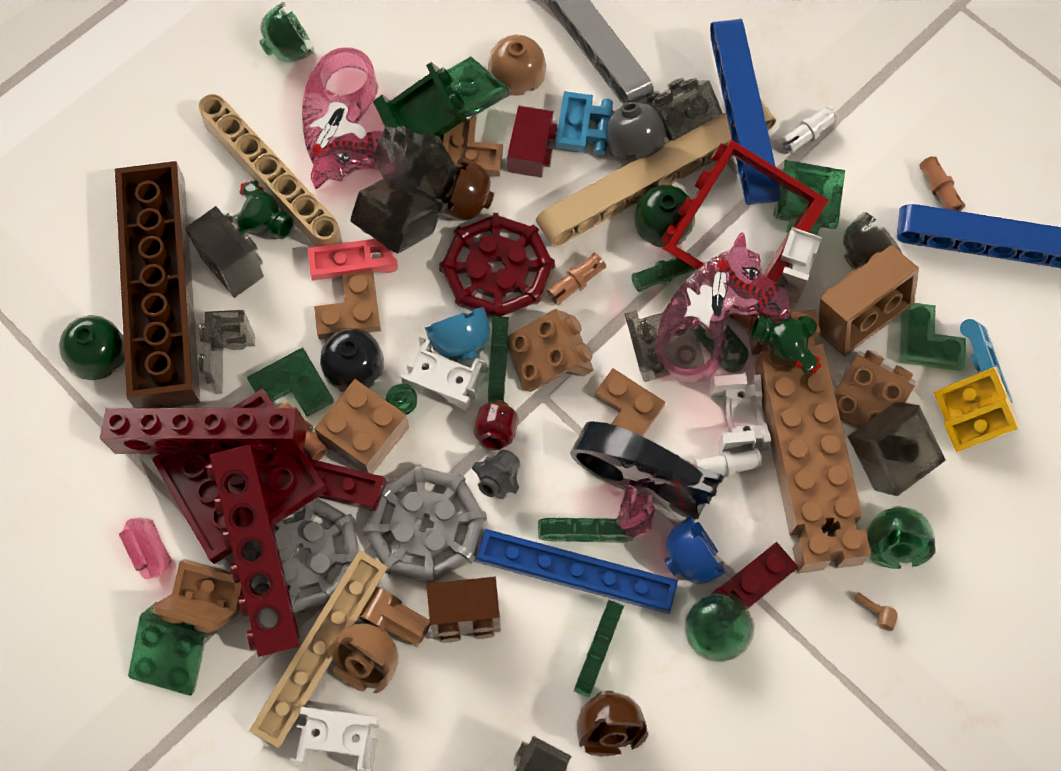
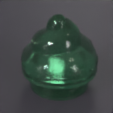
M406 383L396 384L388 390L385 400L408 415L417 406V393L413 387Z

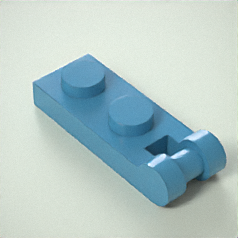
M974 319L964 320L961 323L960 332L971 341L975 352L971 354V359L975 369L978 372H982L996 366L1009 400L1013 403L988 330Z

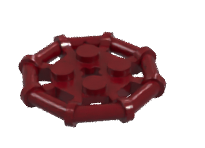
M493 213L490 217L462 228L458 226L453 231L454 237L444 260L439 263V271L444 274L455 297V304L459 307L466 306L471 309L484 307L486 314L496 317V320H501L502 316L529 305H538L542 301L541 294L550 272L555 268V260L550 257L538 233L539 228L534 224L529 226L499 216V213ZM492 229V236H483L478 242H475L472 238L475 235ZM500 229L520 235L521 237L515 241L500 236ZM530 244L538 259L529 260L525 247ZM464 245L470 252L465 262H458L457 258ZM500 261L505 266V269L493 272L490 264ZM529 271L537 272L532 286L525 284ZM466 273L471 281V285L464 288L457 274ZM514 291V293L519 292L521 296L502 303V298L506 297V294ZM480 293L494 298V303L475 297V295Z

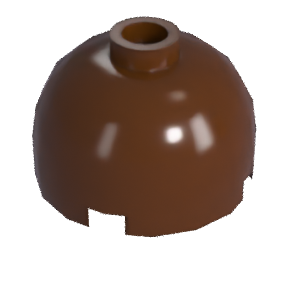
M461 157L456 163L462 165L459 172L452 170L445 187L441 203H447L446 209H440V214L454 220L466 221L478 216L483 208L489 209L494 198V192L490 191L491 180L488 173L477 163Z
M609 690L599 692L594 698H591L581 708L577 720L580 748L584 746L585 753L589 755H619L621 750L618 747L631 744V749H636L646 741L649 735L646 720L636 701L629 696Z

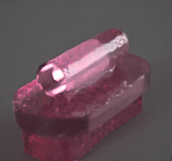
M634 486L626 488L616 520L619 527L626 531L629 538H635L650 530L652 518L656 511L652 504L653 498L650 492L638 494V490Z
M138 517L129 519L125 523L123 531L119 533V536L135 571H139L144 579L157 578L162 572L172 567L170 564L172 559L168 555L169 552L165 545H163L161 538H159L160 535L158 534L157 527H155L154 520Z

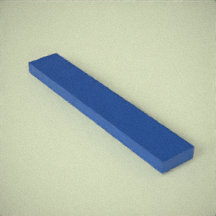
M489 529L484 531L476 558V563L665 614H670L678 583L676 579Z

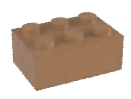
M892 245L882 252H876L869 259L868 263L858 270H852L842 282L835 287L827 288L822 293L819 305L820 335L845 357L914 305L919 267Z

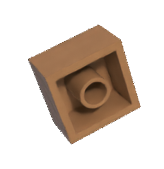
M354 379L314 430L317 437L329 449L360 471L373 474L409 429V424L405 413Z

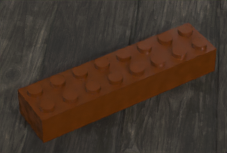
M177 161L115 168L127 399L134 408H164L201 403L184 176Z

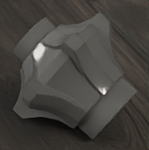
M500 450L497 455L486 457L485 461L473 464L472 470L479 478L477 485L484 495L488 497L496 495L499 499H504L506 493L516 494L519 490L517 473L520 467V460L513 452Z

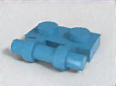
M564 91L555 148L585 152L586 142L595 145V155L604 156L608 146L607 124L609 118L614 113L612 110L613 101L603 99L601 106H593V95ZM590 119L598 121L597 129L589 128Z

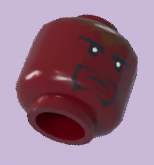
M503 401L484 404L477 413L473 429L475 438L484 448L489 450H501L512 444L515 438L519 421L518 414Z

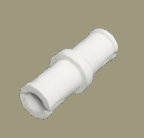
M826 105L810 119L805 118L800 121L799 127L782 137L780 141L783 148L790 144L786 152L793 154L809 140L814 141L819 138L820 132L837 122L839 117L836 111L828 116L829 112L834 108Z
M758 448L732 454L730 451L721 452L720 456L701 460L697 459L693 461V464L725 475V477H732L736 472L762 468V458Z

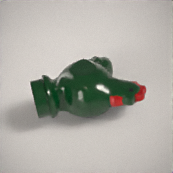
M246 180V182L240 185L241 190L239 191L242 196L246 197L241 211L229 219L227 223L228 230L236 236H244L246 233L260 234L268 231L269 235L273 238L285 239L293 228V218L284 211H278L276 201L271 195L264 192L263 187L259 186L257 180Z
M757 316L751 330L750 340L758 342V345L767 343L775 358L782 362L794 364L802 369L804 373H816L821 368L819 357L814 356L808 349V339L814 335L817 329V323L811 317L800 316L797 319L789 318L779 323H774L770 316Z

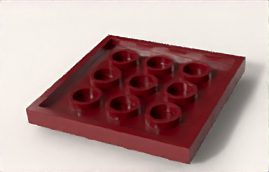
M262 388L232 408L276 407ZM305 452L304 454H256L273 526L328 491ZM158 454L153 457V463L209 560L216 564L233 553L232 549H226L223 540L222 530L227 529L225 517H219L215 507L214 497L219 496L216 482L210 483L206 464L211 463L210 455ZM241 475L232 476L228 481L229 491L233 494L243 491L245 488L244 478ZM247 507L241 508L236 514V522L243 528L248 527L253 521V513Z

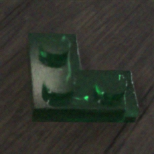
M914 303L904 310L901 314L899 363L962 371L965 368L966 338L935 334L936 305Z
M303 347L246 377L255 393L263 388L272 402L292 392L306 417L334 403L332 395Z

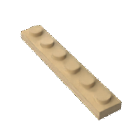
M358 551L249 732L276 748H280L300 715L301 707L306 705L334 656H331L329 660L327 658L329 646L340 633L354 625L388 569L387 566L364 552Z

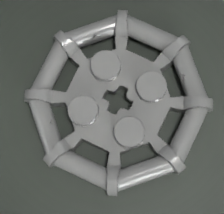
M417 464L415 468L386 483L377 511H370L366 526L362 527L363 535L368 537L381 563L388 567L386 570L387 574L392 572L426 581L428 584L435 583L439 578L466 563L471 564L476 559L474 556L483 522L487 520L486 512L481 510L465 483L466 478L461 474L458 476L422 467V464ZM425 481L448 488L444 495L425 490ZM416 482V492L406 494L401 500L397 498L396 492ZM458 495L468 513L458 515L450 501ZM388 503L395 507L390 524H380L386 504ZM424 517H429L430 522L434 523L433 528H427L425 532H421L420 526L416 522ZM459 525H469L463 545L455 542ZM392 534L398 543L399 549L392 554L382 536ZM450 549L455 554L434 566L432 559L440 552ZM406 555L425 559V567L403 562V559Z
M318 498L294 512L305 511L304 520L284 524L282 520L275 525L278 528L275 536L287 585L291 588L289 593L294 614L326 605L359 551L353 525L355 522L351 514H344ZM316 513L335 524L327 530L319 523L313 521ZM341 534L346 554L336 553L333 539ZM250 541L245 545L244 555L247 559L255 561L258 559L257 554L261 555L262 549L258 542ZM300 547H304L305 550H311V554L306 556V561L300 563L298 558H293V554ZM336 564L344 566L330 586L326 581L330 570ZM258 574L253 578L252 588L256 593L265 594L269 590L270 582L265 575ZM320 585L323 591L299 598L300 590Z

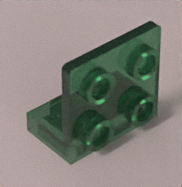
M152 604L139 617L128 677L191 696L196 689L205 643L217 633V630L212 633H205L194 629V625L186 622H166L161 619V615L153 613L154 604Z

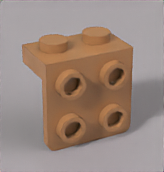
M554 309L507 336L506 343L522 388L525 391L532 392L567 372L585 376L594 371L590 361L592 360V353L582 340L580 334L582 328L574 315Z
M859 350L835 392L840 418L878 439H883L913 391L916 381L911 379L913 373L905 368L896 365L893 369L882 363L884 358L871 350H867L866 353Z
M183 559L179 561L172 594L154 604L153 613L161 615V619L166 622H186L194 625V629L200 632L212 633L239 615L238 597L243 596L241 584L234 583L232 573L229 571Z

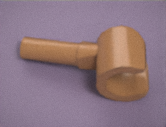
M858 592L854 597L856 601L870 609L873 613L878 614L876 621L878 627L887 631L894 629L898 618L894 608L880 606Z

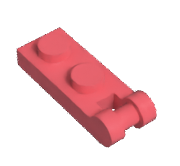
M383 237L309 247L308 257L311 279L314 281L342 277V274L368 270L382 273L395 272L398 269L397 259L393 257V251H395L394 239ZM378 252L381 254V258L372 259L371 253Z

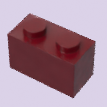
M518 105L507 154V172L542 178L544 167L550 168L553 150L548 149L550 141L555 142L558 124L553 123L554 111Z

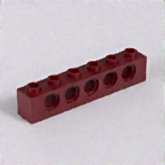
M105 408L99 439L114 454H213L249 444L254 446L255 454H304L308 424L297 408Z
M249 444L209 454L211 463L206 464L210 483L216 482L219 496L214 497L215 507L218 516L225 517L227 529L222 530L223 540L226 549H232L235 563L230 564L234 583H240L243 596L238 597L242 616H248L251 630L246 631L250 650H257L258 657L299 647L302 644L254 446ZM234 475H241L245 480V488L238 494H233L228 489V481ZM247 507L253 513V521L248 527L243 528L237 524L236 514L241 508ZM249 541L258 542L262 549L260 557L255 561L247 559L244 555V547ZM258 574L265 575L269 579L270 587L265 594L256 593L252 588V580ZM271 608L276 611L278 622L274 627H266L261 623L260 613L263 609Z

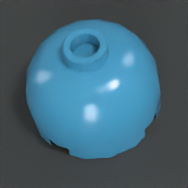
M480 307L473 309L472 313H461L431 324V326L425 327V331L433 349L439 355L446 358L458 357L461 363L478 357L476 350L487 343L490 325L485 308Z

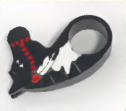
M586 422L570 451L573 460L588 472L612 483L649 488L659 497L669 502V507L674 512L686 518L693 515L694 519H699L706 503L710 504L712 497L717 493L716 489L719 483L724 479L723 475L691 464L674 452L637 433L605 422Z

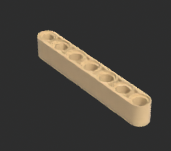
M217 94L204 96L199 102V111L206 128L254 180L259 182V186L263 187L264 191L273 197L278 207L293 218V223L312 244L317 247L342 243L336 219L224 98ZM250 151H256L253 154H247ZM268 171H275L272 174H265ZM287 191H294L289 195H283ZM306 211H313L310 215H302ZM327 231L333 232L329 236H320L322 233Z

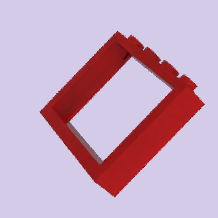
M730 140L726 145L720 143L711 158L715 161L709 173L704 170L694 186L698 188V191L692 200L687 197L680 207L678 214L682 217L676 226L670 225L664 233L661 241L665 244L662 249L708 278L714 279L716 270L676 245L731 156L736 157L807 202L793 224V228L809 233L829 200L745 147ZM790 231L761 275V280L755 285L763 291H768L775 283L777 284L784 268L789 265L788 262L780 259ZM731 280L727 284L729 290L751 304L759 302L757 299L739 291Z

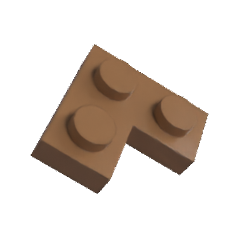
M466 115V120L444 134L440 171L452 172L453 170L459 172L462 165L456 163L463 157L480 165L489 176L500 177L503 144L474 142L477 116Z
M373 270L342 274L345 302L314 306L319 340L328 339L335 332L345 328H358L368 333L381 331Z
M614 368L611 369L600 384L594 396L619 412L611 423L612 425L630 430L641 436L645 435L666 404L664 400Z

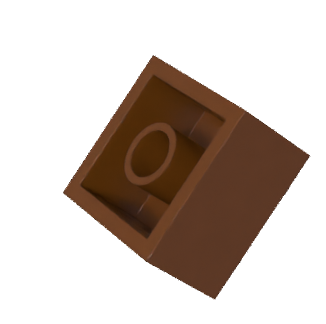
M496 576L426 584L430 627L434 639L440 638V642L449 643L461 640L460 636L474 634L475 639H486L494 637V632H501Z

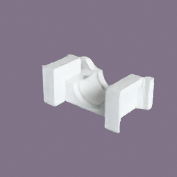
M793 227L791 228L780 259L788 262L789 265L784 268L782 276L778 283L784 284V288L775 289V291L781 293L777 297L794 303L798 302L808 281L809 272L822 237Z
M419 336L420 349L412 366L407 364L408 373L403 372L401 376L403 387L419 391L423 389L434 391L461 410L468 411L470 407L469 398L476 400V394L484 376L488 374L487 362L475 358L471 368L433 354L430 339Z
M745 372L734 375H713L710 383L711 397L723 396L729 433H722L718 442L719 454L721 455L724 448L750 446L752 450L756 443H760L761 450L768 449L771 443V436L762 415L761 375H754L751 384L748 385Z
M301 707L300 714L307 718L306 726L297 725V728L301 731L296 759H289L292 763L308 766L310 751H328L359 757L357 770L373 771L379 738L369 734L371 727L379 728L380 720L378 717ZM315 731H320L318 737L313 736ZM360 736L359 742L354 743V737Z

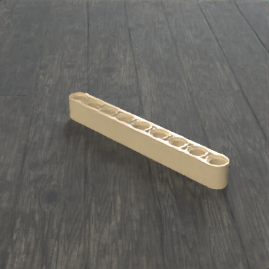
M761 100L767 130L769 131L775 125L776 118ZM726 112L670 141L656 153L637 159L548 207L537 216L536 223L552 246L562 245L637 204L641 196L649 189L659 185H672L714 162L711 158L720 143L726 145L728 141L732 140Z

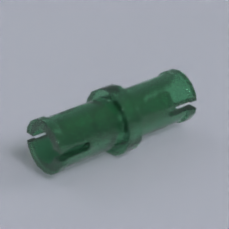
M674 258L666 262L664 260L657 261L655 266L633 273L631 278L637 292H641L660 283L663 285L669 284L673 278L693 272L695 269Z

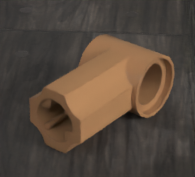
M376 587L360 613L359 618L367 624L380 627L392 633L399 639L417 648L429 630L430 620L401 604V600L393 594Z

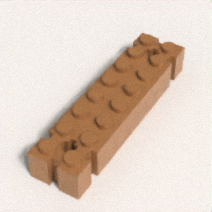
M815 309L790 312L788 319L809 316L817 323L816 332L808 339V349L814 356L819 357L821 368L816 373H804L802 369L794 364L782 362L775 358L767 343L758 345V342L750 340L751 330L757 317L752 318L747 331L752 355L759 354L754 367L756 375H761L762 405L771 436L770 444L789 535L798 534L799 538L792 548L795 563L798 565V574L822 571L831 561H835L836 568L863 565L871 556L866 530H857L856 527L857 522L862 517V512L824 345H815L821 333ZM777 314L764 316H770L774 323L781 322ZM822 528L828 529L827 531H830L832 536H827L828 532L824 534Z

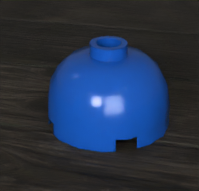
M693 515L681 521L670 531L666 539V550L669 556L664 561L674 576L680 574L688 582L704 584L717 579L727 572L724 561L718 563L714 557L718 553L716 546L699 521L695 523Z

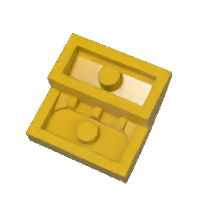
M996 366L933 391L945 418L943 424L956 452L1019 429L1011 402Z

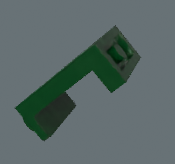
M432 62L426 65L429 71L428 75L392 100L383 95L373 100L395 149L409 158L467 119L462 109L465 103L459 93L455 90L453 91L450 85L453 82L451 75L444 67L439 68Z

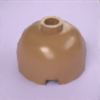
M518 34L506 36L498 41L490 52L488 73L489 77L493 80V85L506 94L516 96L524 95V91L531 90L532 88L533 91L539 88L545 78L546 60L543 50L538 43L525 35Z
M355 624L348 627L335 638L327 652L328 660L331 656H334L333 661L335 665L332 669L335 674L346 684L362 692L367 687L376 688L373 693H379L384 690L391 681L398 665V650L388 632L370 624Z

